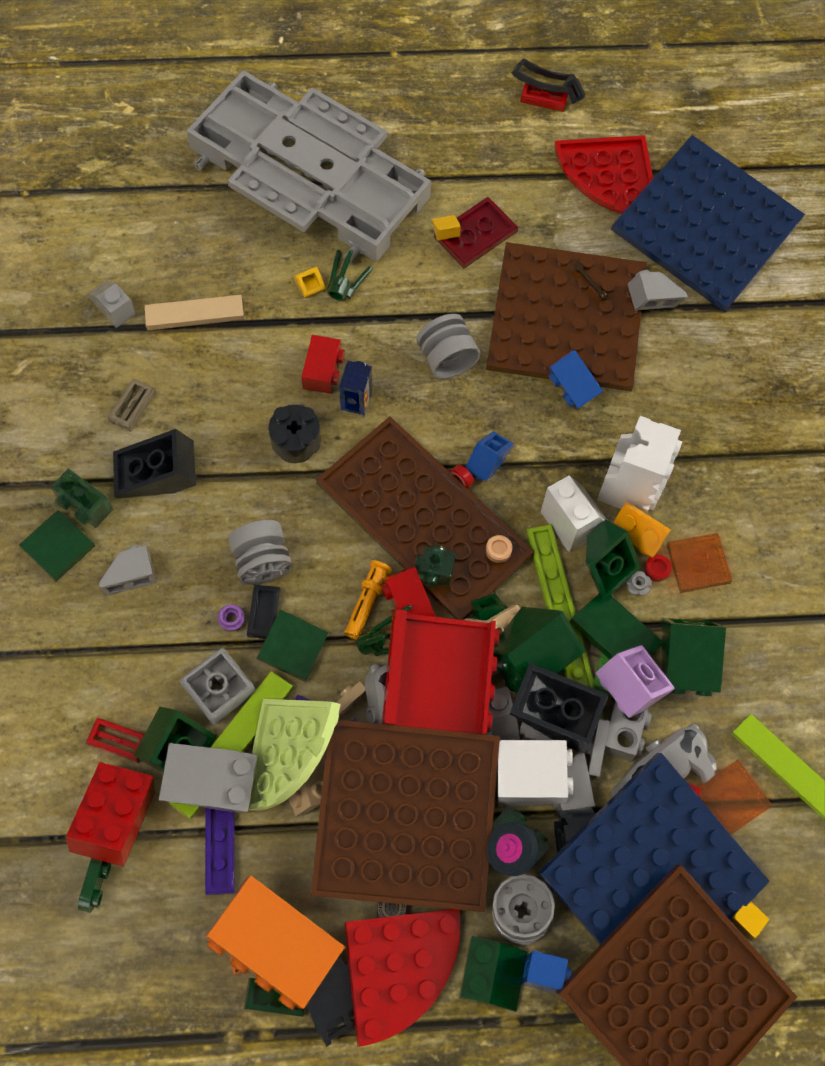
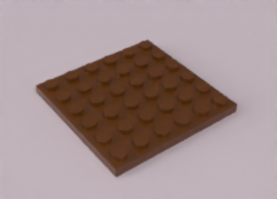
M506 242L486 370L549 379V367L575 350L600 387L632 392L642 310L634 309L627 284L635 277L636 273L646 270L647 262ZM576 262H581L583 270L602 291L608 293L606 300H600L599 294L580 273L573 270Z
M338 720L326 748L311 896L485 912L489 870L486 850L488 839L492 833L500 736Z
M676 864L579 966L570 978L564 982L563 988L555 992L620 1066H738L797 998L789 986L682 865Z

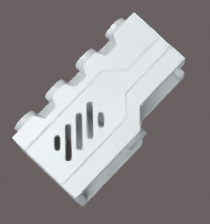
M640 416L633 433L621 434L597 500L620 509L626 502H629L646 514L649 509L654 511L662 490H664L673 470L674 460L680 450L682 441H679L678 437L681 430Z

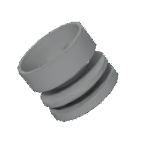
M447 314L427 323L417 334L416 341L423 355L427 357V363L433 375L438 379H447L460 375L476 364L480 358L481 352L475 340L469 336L470 331L465 325L464 319L458 314Z
M274 520L255 521L245 524L229 534L227 540L233 558L237 559L235 567L241 583L246 585L262 584L276 580L291 571L293 564L287 547L283 546L286 541L279 522Z
M522 874L516 877L511 876L502 882L495 892L492 907L493 924L500 936L512 944L522 946L533 944L544 937L554 915L555 903L552 892L544 882L535 876ZM521 907L527 908L526 914L528 915H524L523 919L518 918V912L516 911L520 910Z

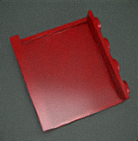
M396 609L392 613L382 724L487 734V729L490 730L492 727L493 719L492 713L489 712V701H493L495 694V685L491 684V675L496 672L497 657L493 656L494 645L497 646L499 641V629H495L496 621L492 620L489 623L415 615L407 614V610Z

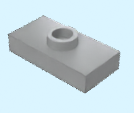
M599 719L590 746L585 753L589 754L587 764L589 775L600 776L610 721Z

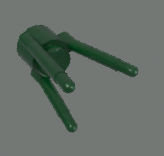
M352 250L348 251L340 274L337 277L341 251H336L330 281L326 290L327 294L337 301H344L346 297L351 299L353 292L373 269L372 266H369L350 287V281L344 276L353 254Z
M407 605L400 610H407L408 612L409 610H411L412 606ZM392 615L376 626L368 628L367 633L357 637V647L363 655L374 653L377 657L389 653V648H383L385 639L388 636L386 633L382 634L378 631L392 622Z

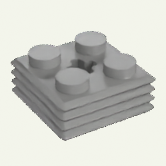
M224 648L217 650L180 678L182 687L212 724H216L256 691L254 685ZM218 682L222 684L223 688L219 691L217 689L214 690L213 684Z

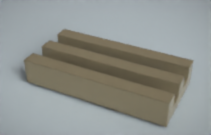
M133 378L108 416L109 422L113 424L115 422L119 427H125L126 430L131 432L155 395V388ZM139 387V390L137 391L136 395L134 396V398L131 399L125 412L123 413L121 418H119L118 416L125 407L126 403L128 402L136 388Z

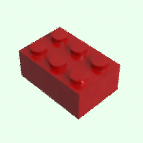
M99 762L66 834L69 852L124 867L155 794L153 776Z

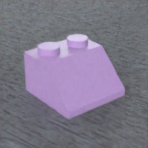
M642 645L616 654L596 672L602 687L610 692L616 700L620 711L626 714L628 718L643 712L675 689Z

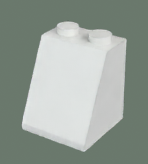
M570 475L547 488L541 514L549 525L552 524L553 531L570 553L587 543V535L605 519L607 520V518L584 486Z
M500 740L498 753V808L567 803L568 795H573V777L567 776V766H572V749H567V740Z

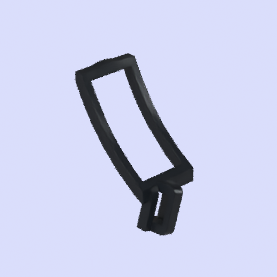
M524 58L515 65L511 72L514 77L533 87L551 92L568 93L572 104L586 97L578 78L574 74L553 72L541 68ZM524 66L545 77L565 80V83L561 86L540 82L519 72V70Z

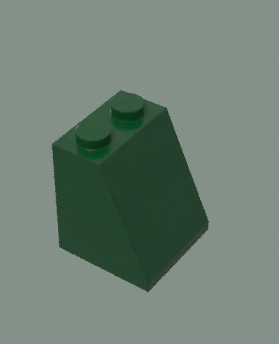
M521 607L499 636L498 645H494L493 656L497 657L496 669L505 680V685L508 686V689L517 693L529 663L558 674L579 658L586 650L563 611Z
M662 618V672L675 688L671 693L685 694V690L696 691V695L712 696V692L721 693L726 627L715 621Z

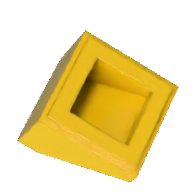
M455 215L432 219L437 241L460 236L461 227Z
M317 266L293 276L304 298L326 289Z
M752 902L747 906L742 905L731 918L733 920L732 923L750 941L760 934L770 920Z

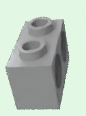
M614 699L608 720L610 724L604 753L628 761H632L636 754L641 755L645 739L641 738L643 729H648L652 714L647 713L649 707L636 715L637 721H629L625 714L620 711ZM617 737H627L630 741V746H621L618 743Z

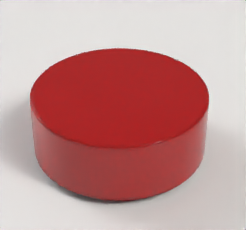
M457 465L450 471L467 489L474 485L473 476L464 466Z
M660 554L649 557L644 566L646 576H649L655 582L667 579L672 570L670 560Z

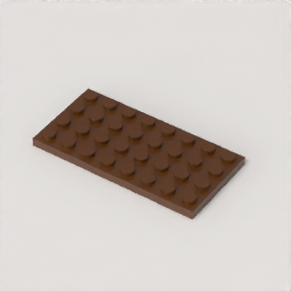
M390 416L316 479V484L403 569L410 566L416 567L424 589L454 619L464 620L473 612L470 601L492 594L534 554V551ZM496 535L505 536L512 543L511 556L502 563L493 562L486 555L487 542Z

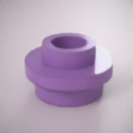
M227 605L218 613L219 625L227 631L239 629L245 620L243 610L236 605ZM230 615L236 616L234 622H228L227 618Z

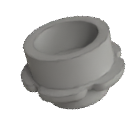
M637 571L626 581L627 589L634 596H643L650 591L649 587L652 586V581L649 576H645L644 572Z

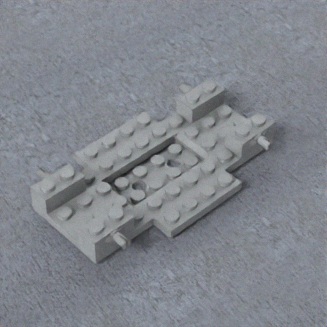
M243 70L186 130L190 149L201 155L193 163L194 167L201 171L208 162H211L227 171L232 164L235 165L238 169L227 180L230 188L302 232H305L319 216L337 227L338 239L351 247L348 250L353 251L350 263L358 253L364 254L377 262L390 247V235L411 210L418 213L431 198V180L424 177L425 173L423 170L420 171V168L414 171L377 149L387 138V131L314 88H311L297 102L276 90L277 86L272 81L266 84ZM293 139L296 142L292 147H286L282 144L284 140ZM260 148H264L269 155H275L279 157L280 159L285 161L286 165L290 167L294 166L295 168L304 172V175L306 177L314 178L315 180L322 183L324 188L332 189L333 191H326L322 189L321 187L317 186L316 184L312 183L311 181L307 180L306 178L302 177L301 175L297 174L296 172L292 171L291 169L287 168L286 166L282 165L281 163L262 153L260 151ZM328 161L334 165L329 170H324L320 167L321 163ZM348 251L346 252V254H344V259L346 258Z

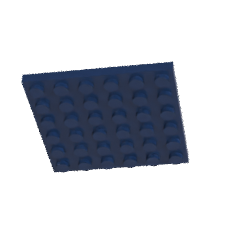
M692 135L614 222L611 230L723 312H726L805 214Z
M656 753L538 872L599 945L676 864L682 865L731 922L733 921L731 918L742 905L747 906L769 882L767 877L662 753Z

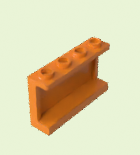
M251 875L245 878L240 885L239 891L210 931L204 936L209 941L206 945L208 948L220 956L223 952L233 959L230 963L233 967L243 974L247 970L257 977L254 982L267 992L271 988L281 995L278 1000L291 1010L295 1006L300 1009L305 1008L345 948L344 945Z

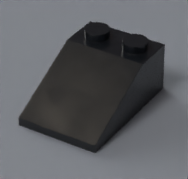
M173 429L113 451L114 497L127 498L176 493L196 486L194 440L179 430Z
M529 663L509 714L552 740H567V747L585 754L590 746L608 694Z

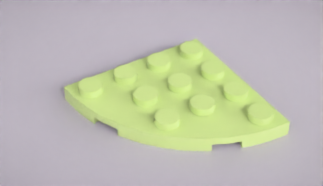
M263 699L252 754H256L257 759L248 810L260 811L277 806L287 800L307 782L328 746L334 727L339 720L338 713L341 704L328 701Z

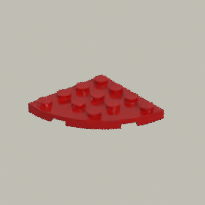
M645 135L556 140L554 143V150L559 165L570 182L590 200L609 210L622 214L653 180Z
M450 909L344 922L357 1047L374 1044L402 1032L416 1022L438 998L452 972L457 956L460 939L459 910Z

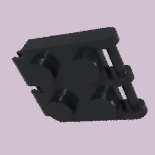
M340 955L305 1006L326 1047L332 1044L331 1040L348 1030L350 1033L355 1030L354 1019L350 1020V1017L354 1016L349 963H344ZM342 1022L344 1023L342 1027L327 1035L326 1032L330 1031Z

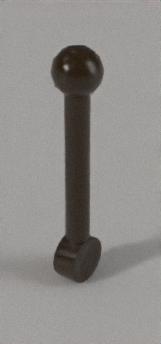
M576 262L573 270L580 273L599 294L600 300H606L608 293L602 291L583 270L581 262Z

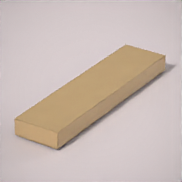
M241 295L144 305L147 330L244 320Z

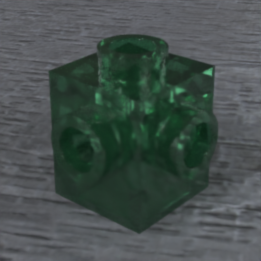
M437 545L425 546L423 555L418 554L415 563L416 570H419V577L423 580V583L430 586H437L438 584L449 586L456 553L446 551L445 548Z

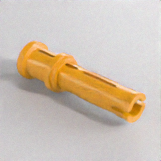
M370 561L369 566L371 568L366 580L361 582V595L344 631V634L351 639L357 640V637L361 635L377 596L382 594L381 586L384 584L382 578L392 572L390 566L380 561Z

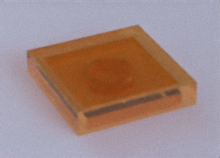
M718 533L669 541L667 543V550L680 593L726 585L732 582Z
M739 759L717 773L706 783L698 786V788H701L699 798L730 835L772 807L770 801Z

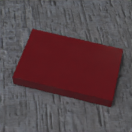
M486 197L457 217L461 227L459 237L438 240V242L465 269L517 233L518 226L489 197Z

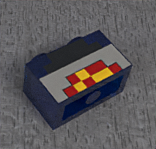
M347 360L339 385L341 410L365 416L373 390L372 366L361 361L352 362Z

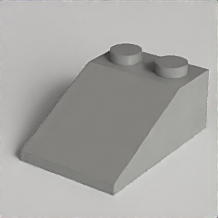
M169 743L158 800L241 814L246 813L249 807L257 755L225 749Z

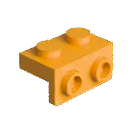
M629 502L623 505L613 522L615 525L628 531L632 544L636 546L640 553L647 556L650 555L651 557L657 554L671 529Z

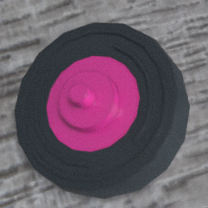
M508 822L499 825L491 833L487 842L486 852L488 861L496 871L506 876L516 877L527 873L534 866L538 858L539 846L537 838L529 828L520 823Z

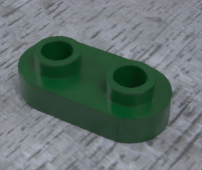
M91 858L79 896L78 910L91 913L94 908H99L103 897V891L100 889L103 879L109 877L111 863Z

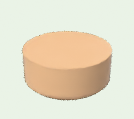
M496 535L488 540L486 555L491 561L502 563L510 558L512 543L507 537Z

